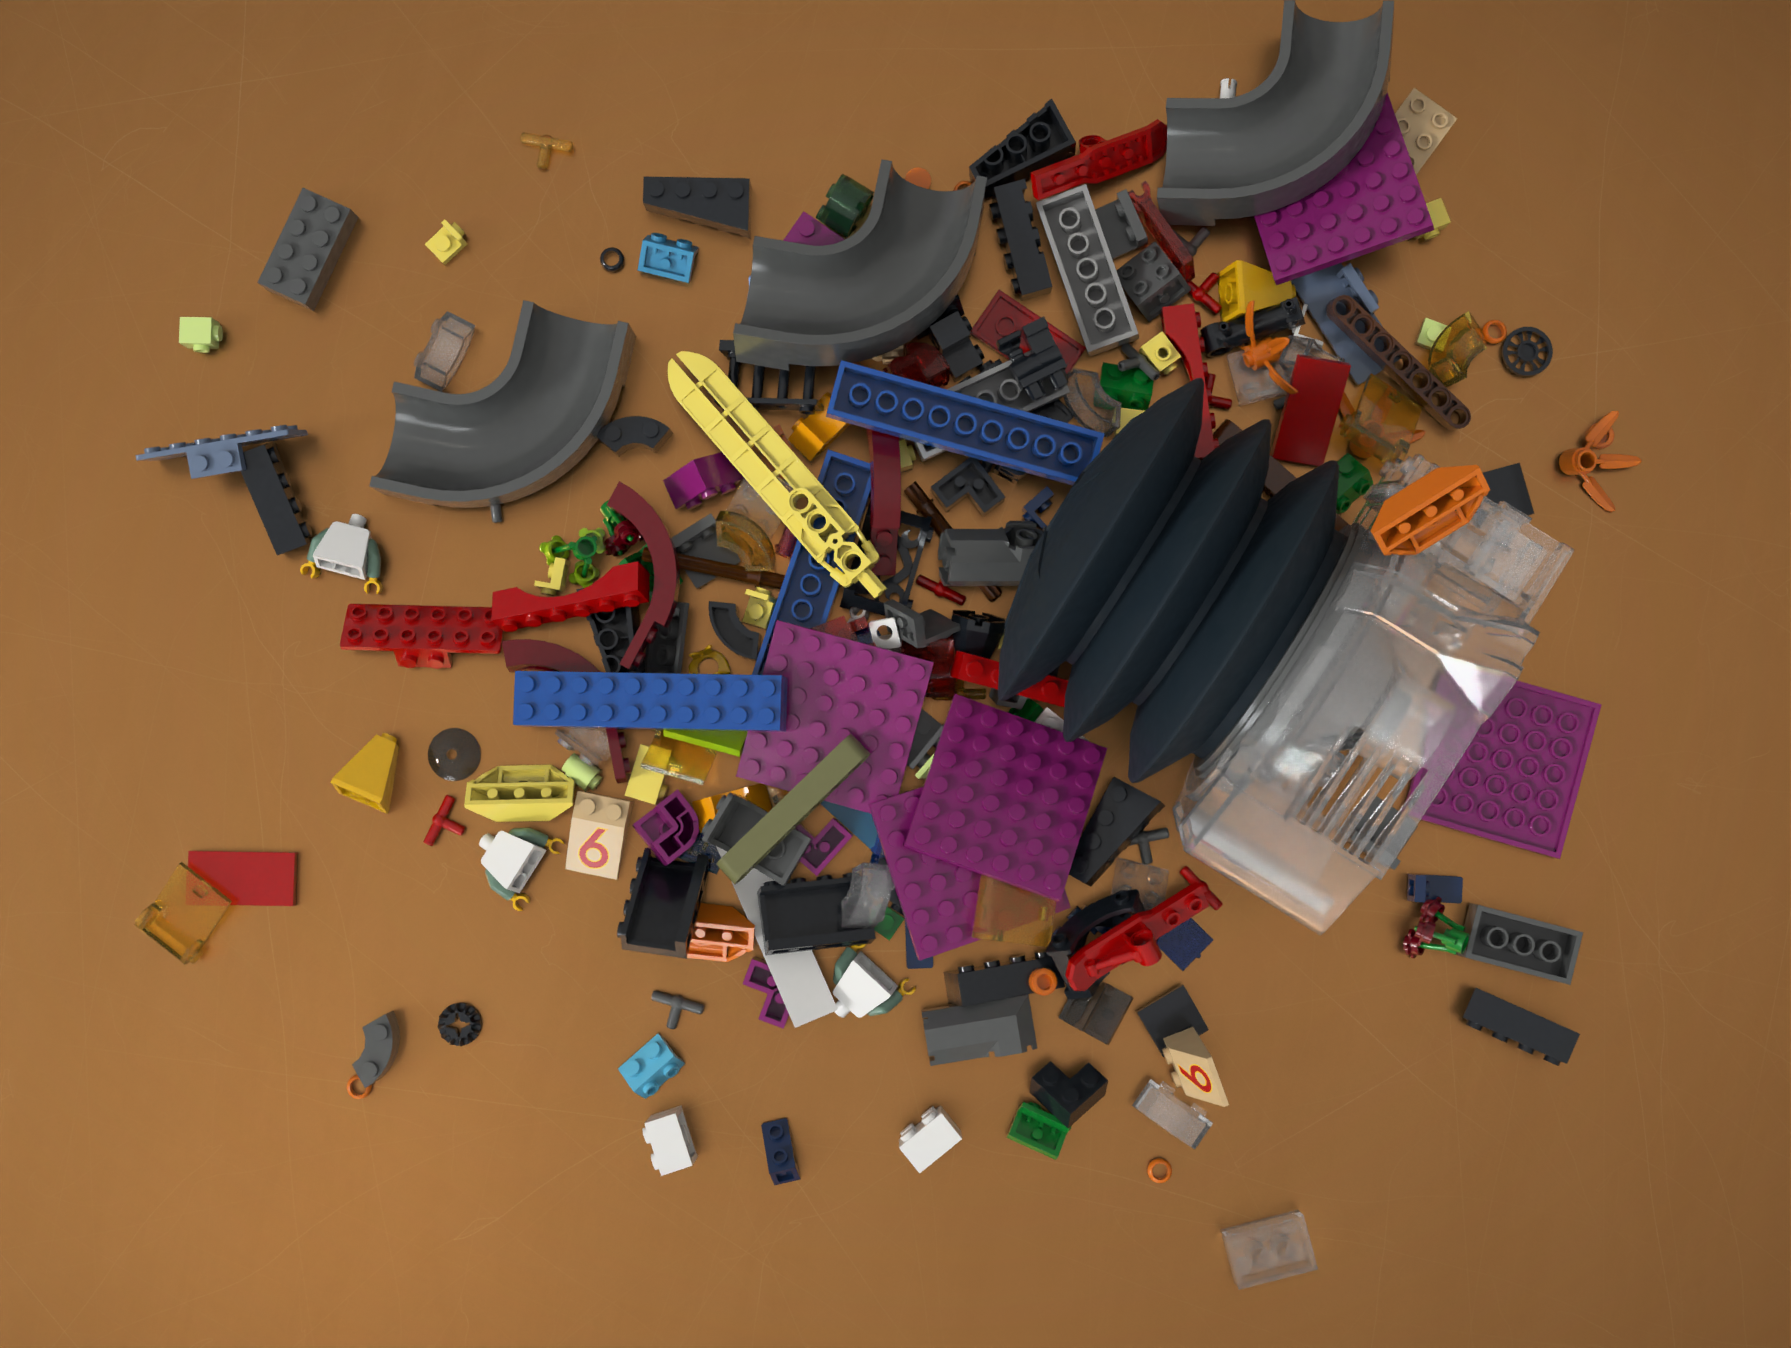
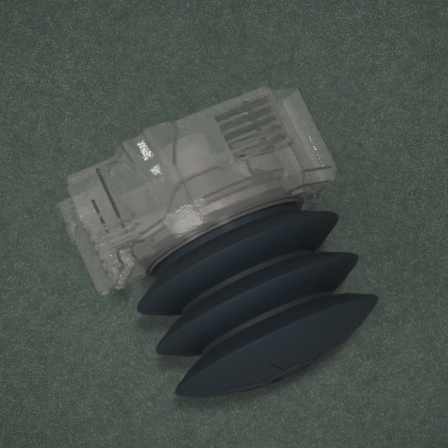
M1196 378L1160 398L1146 411L1131 419L1081 472L1029 556L1005 621L1004 639L999 658L998 698L1000 701H1005L1043 680L1064 661L1072 664L1064 703L1063 737L1066 742H1071L1108 722L1131 702L1136 704L1137 709L1130 733L1128 777L1131 783L1141 782L1191 753L1195 754L1183 789L1172 807L1183 851L1314 933L1322 935L1375 877L1380 880L1383 878L1461 759L1481 724L1490 718L1519 679L1524 668L1522 662L1540 634L1530 622L1567 564L1574 549L1565 543L1558 542L1529 524L1532 520L1531 517L1505 501H1500L1499 504H1496L1484 496L1469 523L1419 554L1383 555L1371 533V528L1384 501L1434 469L1440 468V466L1435 463L1431 464L1420 454H1415L1413 458L1409 456L1405 462L1399 458H1394L1392 462L1387 460L1379 472L1382 478L1378 484H1372L1363 498L1367 501L1352 525L1348 524L1337 531L1335 530L1339 465L1335 460H1330L1289 482L1268 501L1261 498L1269 469L1271 422L1269 419H1263L1226 439L1202 460L1194 456L1202 426L1204 381L1202 378ZM1349 750L1346 756L1340 752ZM1359 755L1363 760L1328 814L1324 815L1322 811ZM1422 767L1427 769L1428 772L1402 808L1380 833L1365 858H1360L1359 856L1407 782ZM1380 768L1383 770L1341 826V823L1376 769ZM1391 775L1399 781L1384 801L1366 821L1349 849L1344 848L1343 846L1388 777ZM1319 787H1323V789L1319 792V794L1313 801L1312 805H1308Z

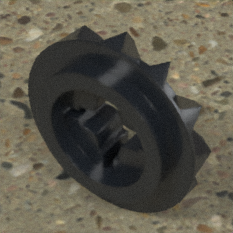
M455 1003L446 1007L440 1014L437 1028L440 1031L441 1038L450 1045L464 1046L474 1041L481 1029V1019L478 1012L472 1006L465 1003ZM456 1017H460L461 1022L470 1023V1025H466L461 1029L460 1034L457 1028L449 1027V1025L456 1022Z

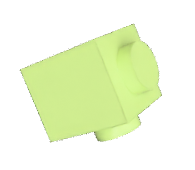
M180 317L179 343L186 348H193L194 352L209 353L210 349H219V341L223 339V329L218 321L212 317Z

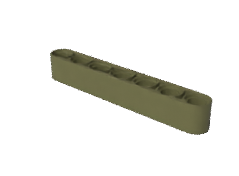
M852 734L847 736L750 829L716 865L734 884L740 882L870 756V752Z

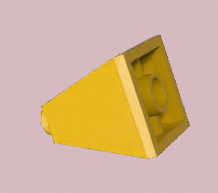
M1236 260L1217 273L1219 276V303L1222 305L1220 322H1228L1245 316L1246 308L1250 301H1255L1254 312H1257L1296 296V288L1291 281L1276 285L1271 271L1242 260Z
M382 733L381 736L376 734L332 778L330 783L339 794L388 814L399 750L396 744L397 739L387 733Z

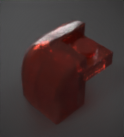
M915 342L906 345V356H899L893 359L883 369V372L936 387L946 386L950 380V366L944 356L936 347L927 343Z
M951 635L948 638L938 639L924 648H916L902 640L900 653L934 662L925 697H953L955 695V678L950 677L954 662V637Z

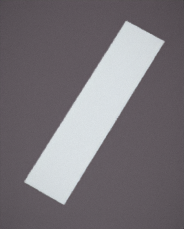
M716 846L722 858L727 851ZM753 868L737 884L732 882L747 919L755 925L756 940L794 1027H799L837 1011L838 1008L812 950L765 955L757 891L761 886H764L763 883L775 880Z

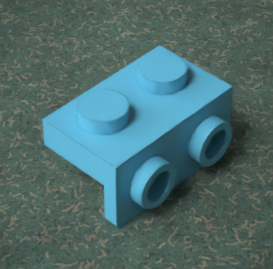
M656 1034L621 1065L618 1070L633 1092L646 1099L654 1095L665 1081L674 1077L685 1063L673 1052L663 1036Z

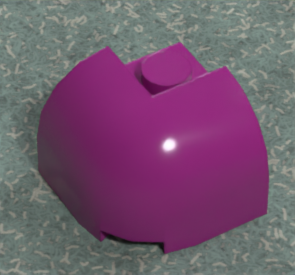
M677 789L632 826L648 845V848L651 849V853L659 862L667 866L687 851L696 841L699 832V819L694 809Z

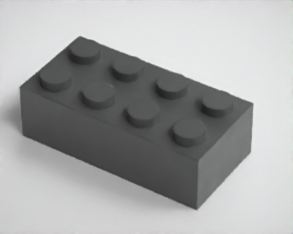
M302 188L257 283L274 294L314 311L358 220V216L351 209Z
M1469 904L1464 924V932L1470 934L1465 951L1462 954L1457 952V955L1571 985L1583 932L1477 904Z

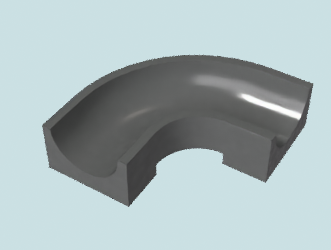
M1284 0L1279 57L1273 71L1262 84L1248 93L1232 98H1167L1166 166L1163 186L1157 190V201L1162 225L1215 226L1216 219H1236L1274 211L1297 202L1315 192L1344 169L1370 136L1385 101L1388 82H1390L1394 1H1383L1381 8L1376 13L1361 20L1329 22L1306 15L1297 7L1295 0Z
M881 159L870 214L863 226L849 238L831 245L813 246L755 236L746 307L741 323H735L733 331L736 362L789 371L791 364L835 366L840 365L841 360L856 363L890 352L925 331L943 314L955 299L970 270L976 253L984 211L987 177L977 176L973 184L961 190L935 191L906 181L895 171L892 161Z
M523 300L509 361L502 373L488 386L467 394H450L399 382L393 383L392 393L395 398L396 416L392 442L382 469L376 476L371 477L369 486L384 495L423 504L476 508L515 501L552 484L570 471L597 442L598 438L596 436L599 431L608 424L617 405L621 388L625 387L636 340L634 331L629 323L618 321L617 324H598L556 314L536 305L534 302Z

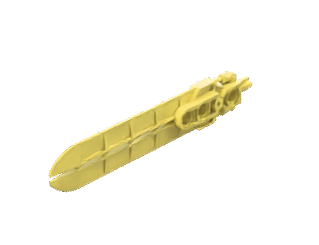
M681 351L676 355L699 380L697 384H694L671 358L668 362V381L675 398L813 558L830 572V576L843 587L847 588L853 583L855 584L860 581L874 599L882 595L887 587L871 570L880 560V555L871 541L866 540L858 525L725 373L707 357L698 353ZM703 386L725 410L724 412L720 413L700 391ZM728 416L748 436L749 442L746 443L726 420ZM754 445L775 467L776 470L773 473L751 449ZM780 474L794 489L790 493L777 479ZM800 498H808L809 502L806 508H796V503ZM818 517H824L826 519L825 526L821 529H814V521ZM854 533L858 535L863 543L861 547L866 555L854 542L845 541L849 537L848 535ZM834 551V561L843 572L837 567L833 568L825 561L827 553L829 554ZM853 557H860V566L854 570L849 569V560Z

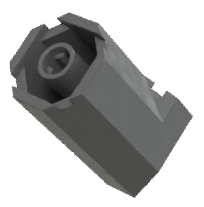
M1009 521L1006 523L1005 529L1003 527L999 529H945V533L940 535L938 560H942L943 567H939V576L943 586H1019L1029 556L1046 530V527L1043 526L1042 531L1037 529V523L1032 521Z
M1029 994L963 1007L948 1005L921 1010L922 1018L928 1017V1019H923L928 1055L934 1056L929 1057L930 1066L989 1057V1052L992 1051L995 1053V1057L1027 1052L1028 1045H1031L1032 1050L1037 1049Z

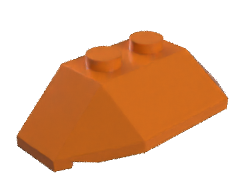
M1478 465L1436 468L1386 499L1371 528V533L1383 555H1417L1469 523L1479 508L1483 497L1487 496L1490 491Z
M701 903L687 958L729 962L746 952H751L754 949L755 925L733 906Z

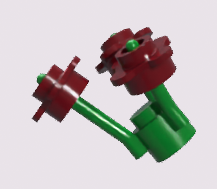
M606 501L600 508V512L604 516L603 523L610 534V537L605 540V549L607 550L605 553L606 555L620 556L626 553L627 549L636 544L638 540L641 542L644 538L631 521L626 520L624 516L611 510L607 506L608 501Z
M1439 896L1435 900L1428 899L1425 901L1420 909L1422 915L1418 925L1414 929H1410L1408 935L1404 938L1403 948L1406 955H1411V958H1416L1417 955L1421 956L1425 949L1445 951L1456 955L1457 952L1462 954L1467 947L1470 934L1464 932L1465 926L1459 925L1443 915L1445 906L1441 904L1442 898ZM1439 919L1452 927V929L1447 928L1444 934L1434 931L1436 922ZM1432 937L1442 940L1441 943L1444 945L1430 943Z

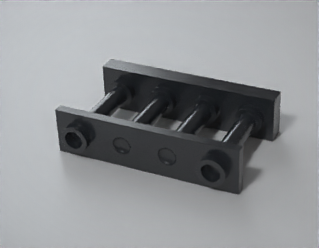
M720 340L719 351L730 360L728 378L738 388L740 362H736L734 340ZM754 365L752 397L746 399L756 410H793L805 415H813L815 411L824 410V406L817 399H813L816 366H805L803 399H788L790 369L789 371L779 370L777 398H762L765 367ZM714 399V402H715L720 408H722L721 405Z

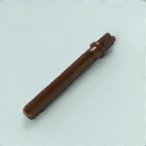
M916 481L904 490L905 494L918 509L917 513H921L925 518L927 516L932 517L930 525L939 537L941 533H945V529H953L933 504L934 499L930 500ZM978 586L991 602L1002 594L998 586Z
M644 547L642 560L653 563L648 547ZM677 553L680 569L744 581L745 583L755 584V587L764 585L781 589L785 575L762 571L760 566L758 569Z

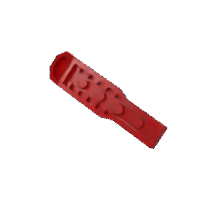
M1157 119L1145 127L1110 140H1105L1098 135L1082 137L1079 140V155L1030 172L1033 197L1041 200L1084 183L1097 184L1153 163L1164 156L1166 152L1167 125Z
M1195 881L1151 910L1136 913L1080 948L1068 961L1065 976L1070 987L1074 991H1086L1097 979L1126 962L1134 960L1142 966H1152L1160 961L1162 953L1156 940L1209 907L1201 886Z

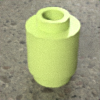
M575 753L567 759L561 769L566 773L567 777L572 778L575 784L584 791H587L589 788L594 790L602 780L600 776L602 770L584 756H578Z

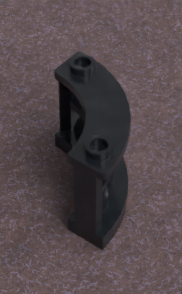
M871 500L861 530L867 541L870 535ZM901 511L900 525L906 524L919 528L920 533L917 539L913 541L908 538V533L911 530L903 532L901 537L898 535L897 549L901 555L904 568L889 579L882 581V583L887 587L885 596L888 600H890L892 593H897L900 597L899 603L911 609L914 600L909 599L924 544L925 542H931L934 528L930 527L932 517L927 516L925 518ZM859 539V541H858V547H859V548L861 549V551L866 555V553L864 552V550H863L862 547H861V545H862L863 543H862L861 540ZM918 546L914 562L912 563L907 548L911 549ZM854 557L851 565L852 570L860 566V557ZM910 575L904 592L902 587L897 584ZM860 581L844 588L840 607L850 610L852 606L885 616L884 603L879 602V596L873 600L855 595L870 594Z
M1137 889L1120 890L1113 895L1088 905L1072 916L1052 936L1045 952L1047 956H1052L1066 984L1064 993L1067 999L1093 997L1099 984L1110 974L1108 972L1097 979L1086 991H1074L1065 976L1069 961L1068 955L1072 957L1080 948L1085 946L1089 932L1093 927L1114 928L1131 917L1128 912L1134 911L1136 914L1145 911Z

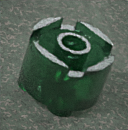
M842 174L837 183H833L828 190L826 197L829 200L826 206L822 205L816 215V219L849 238L858 227L854 224H857L860 218L863 219L873 200L874 191L851 177Z

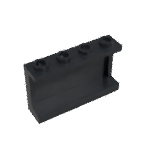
M645 848L643 856L637 859L636 873L638 874L636 878L631 880L630 894L632 895L630 900L626 899L623 911L625 919L624 922H619L617 938H621L623 950L687 959L709 875V858L707 855L698 854L696 863L672 861L669 865L664 866L657 858L651 856L650 848Z
M857 872L843 874V878L832 879V875L817 877L816 881L796 878L790 880V883H787L786 886L776 881L763 883L764 886L759 888L757 896L765 955L871 944L876 937L874 928L870 927L865 892L866 875L859 876Z

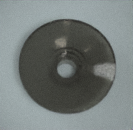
M449 728L438 733L431 741L428 749V761L432 770L439 777L449 781H459L468 778L476 771L481 761V748L477 739L470 732L460 728ZM451 749L457 752L455 759H450L448 756Z

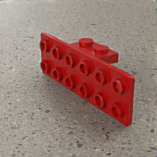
M349 604L341 635L340 648L342 650L394 651L398 666L406 668H451L453 660L451 653L499 654L501 652L504 631L491 621L492 607Z

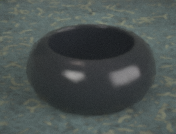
M610 247L601 253L600 264L605 270L613 272L623 266L624 255L619 249ZM610 253L619 255V262L614 266H609L605 263V258Z

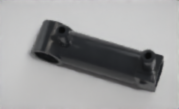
M1297 297L1254 312L1253 321L1256 340L1306 324ZM1245 316L1228 322H1216L1200 330L1208 357L1224 355L1234 347L1251 342L1250 337L1246 334Z

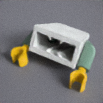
M352 514L348 524L335 521L331 524L330 528L324 529L313 537L307 554V560L309 561L301 566V574L306 575L309 567H311V579L317 578L320 575V568L363 580L368 576L369 581L365 583L364 591L368 594L370 592V584L374 583L377 586L376 593L380 594L383 587L377 578L380 577L381 556L378 544L372 539L371 532L368 529H364L367 519L362 515Z
M513 828L508 833L501 830L497 833L496 837L490 833L485 834L481 838L479 846L486 850L481 859V864L486 868L485 875L490 888L507 901L512 900L515 910L523 911L524 908L517 904V900L524 899L525 902H530L529 896L520 892L547 851L543 847H549L553 854H560V852L554 851L551 846L555 841L564 844L563 840L559 838L551 840L548 838V835L532 828Z
M866 944L850 946V948L846 947L835 963L833 982L836 987L832 993L839 1000L836 1003L838 1010L834 1012L842 1018L846 1017L850 1011L859 1018L866 1014L869 1016L886 1014L903 1000L902 996L913 994L916 986H913L909 991H905L903 986L905 982L909 981L908 978L902 979L899 985H897L864 953L860 951L857 955V950L863 949Z

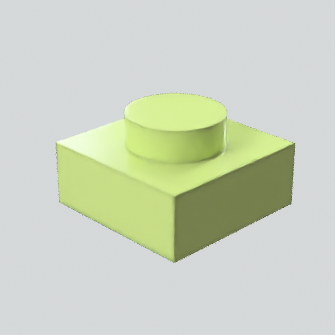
M1425 318L1415 344L1440 353L1451 327Z

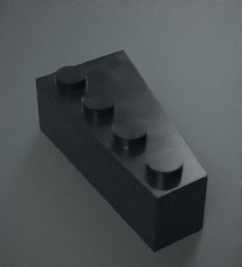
M1051 98L1046 102L1044 107L1037 113L1034 112L1028 117L1026 122L1017 130H1013L1006 135V139L1000 144L993 146L969 166V176L972 184L977 176L987 177L985 199L993 196L994 187L1022 179L1026 180L1031 177L1030 172L1075 156L1076 141L1053 99Z
M644 177L643 204L646 211L679 220H687L701 226L706 225L723 232H732L751 239L752 186L750 178Z
M1025 179L994 187L992 204H989L992 220L997 219L999 229H996L998 242L1000 245L1004 244L1007 254H1003L1006 269H1011L1014 279L1010 280L1014 295L1019 294L1020 301L1051 293L1052 290L1045 255L1038 248L1041 247L1038 228L1036 226L1032 227L1031 224L1034 221L1031 201H1025L1024 192L1027 189Z
M275 441L243 452L246 470L241 471L276 555L310 543V537L313 535L308 522H304L301 504L293 492L291 481L286 473Z
M638 606L621 607L611 612L592 613L586 617L587 621L590 622L594 634L593 637L596 646L600 650L601 660L606 672L645 673L644 661L639 668L635 667L634 671L620 665L640 626Z
M1113 777L1079 839L1069 875L1091 887L1165 805L1152 796Z
M1045 951L1035 952V957L1025 958V955L1009 957L1007 962L1000 963L999 960L983 962V966L974 967V964L959 966L958 970L943 972L948 1004L962 1007L1034 993L1029 986V977L1038 968H1047L1055 973L1057 977L1056 989L1065 987V983L1052 956H1047Z
M1478 988L1474 989L1463 1014V1018L1467 1019L1466 1025L1479 1031L1483 1027L1493 1031L1492 1037L1506 1043L1510 1038L1519 1043L1517 1048L1532 1055L1534 1050L1545 1054L1543 1060L1557 1066L1560 1065V1062L1568 1063L1580 1035L1575 1031Z

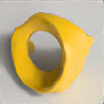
M708 645L699 652L689 654L693 658L689 664V674H699L698 666L702 660L712 658L718 662L719 669L714 674H730V667L726 658L720 652L711 650L712 645Z

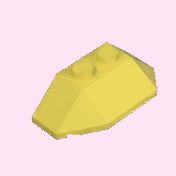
M552 765L497 766L485 772L476 780L473 779L467 782L464 806L466 809L495 822L550 821L573 806L575 782Z

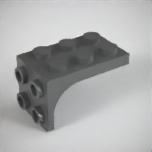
M729 793L727 796L723 795L716 806L718 812L714 819H709L702 829L704 834L702 840L728 852L768 812L741 795ZM794 829L755 869L779 884L786 886L813 839Z

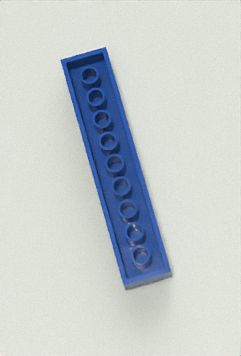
M843 360L840 362L826 414L827 418L1069 485H1074L1081 472L1100 453L1105 433Z
M828 449L818 481L860 528L871 496L870 463ZM818 517L814 521V529L823 528L826 524V519ZM850 534L845 539L846 542L855 543L857 534ZM798 539L752 675H763L777 620L825 632L841 584L830 576V572L813 558ZM834 551L829 554L827 553L825 561L833 568L837 567L843 572L834 561Z
M515 671L513 725L525 727L786 732L788 677L782 675Z

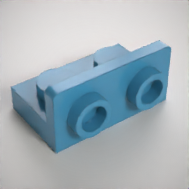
M651 233L642 241L637 271L689 283L695 255L698 253L699 247L693 246L691 241L685 239L673 241L667 239V236L664 234Z

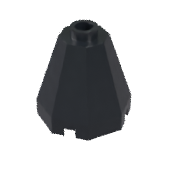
M953 610L951 620L959 623L961 628L960 631L952 634L955 654L956 651H961L990 659L1004 634L1005 619L989 613L982 612V615H979L971 610Z

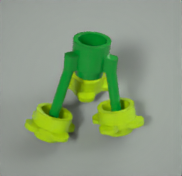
M582 528L579 531L581 538L569 544L562 541V538L558 535L553 536L549 542H542L539 549L546 556V562L549 566L551 563H554L555 557L567 559L569 557L568 550H573L574 556L579 560H583L576 562L574 572L568 577L570 583L579 584L586 588L593 584L595 578L599 577V570L591 565V557L595 553L601 554L605 551V545H603L605 531L602 528H597L596 530Z

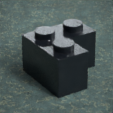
M958 311L929 327V339L955 383L977 371L983 365L982 359L985 358L978 344L973 346L970 340L972 335L970 332L972 330L970 322L966 316L961 317Z
M969 457L932 485L930 490L946 512L968 496L983 517L1003 503L1006 498L979 461L972 457Z
M1050 1061L1031 1078L1030 1093L1060 1122L1069 1128L1105 1096L1108 1080L1090 1063H1087L1069 1079Z

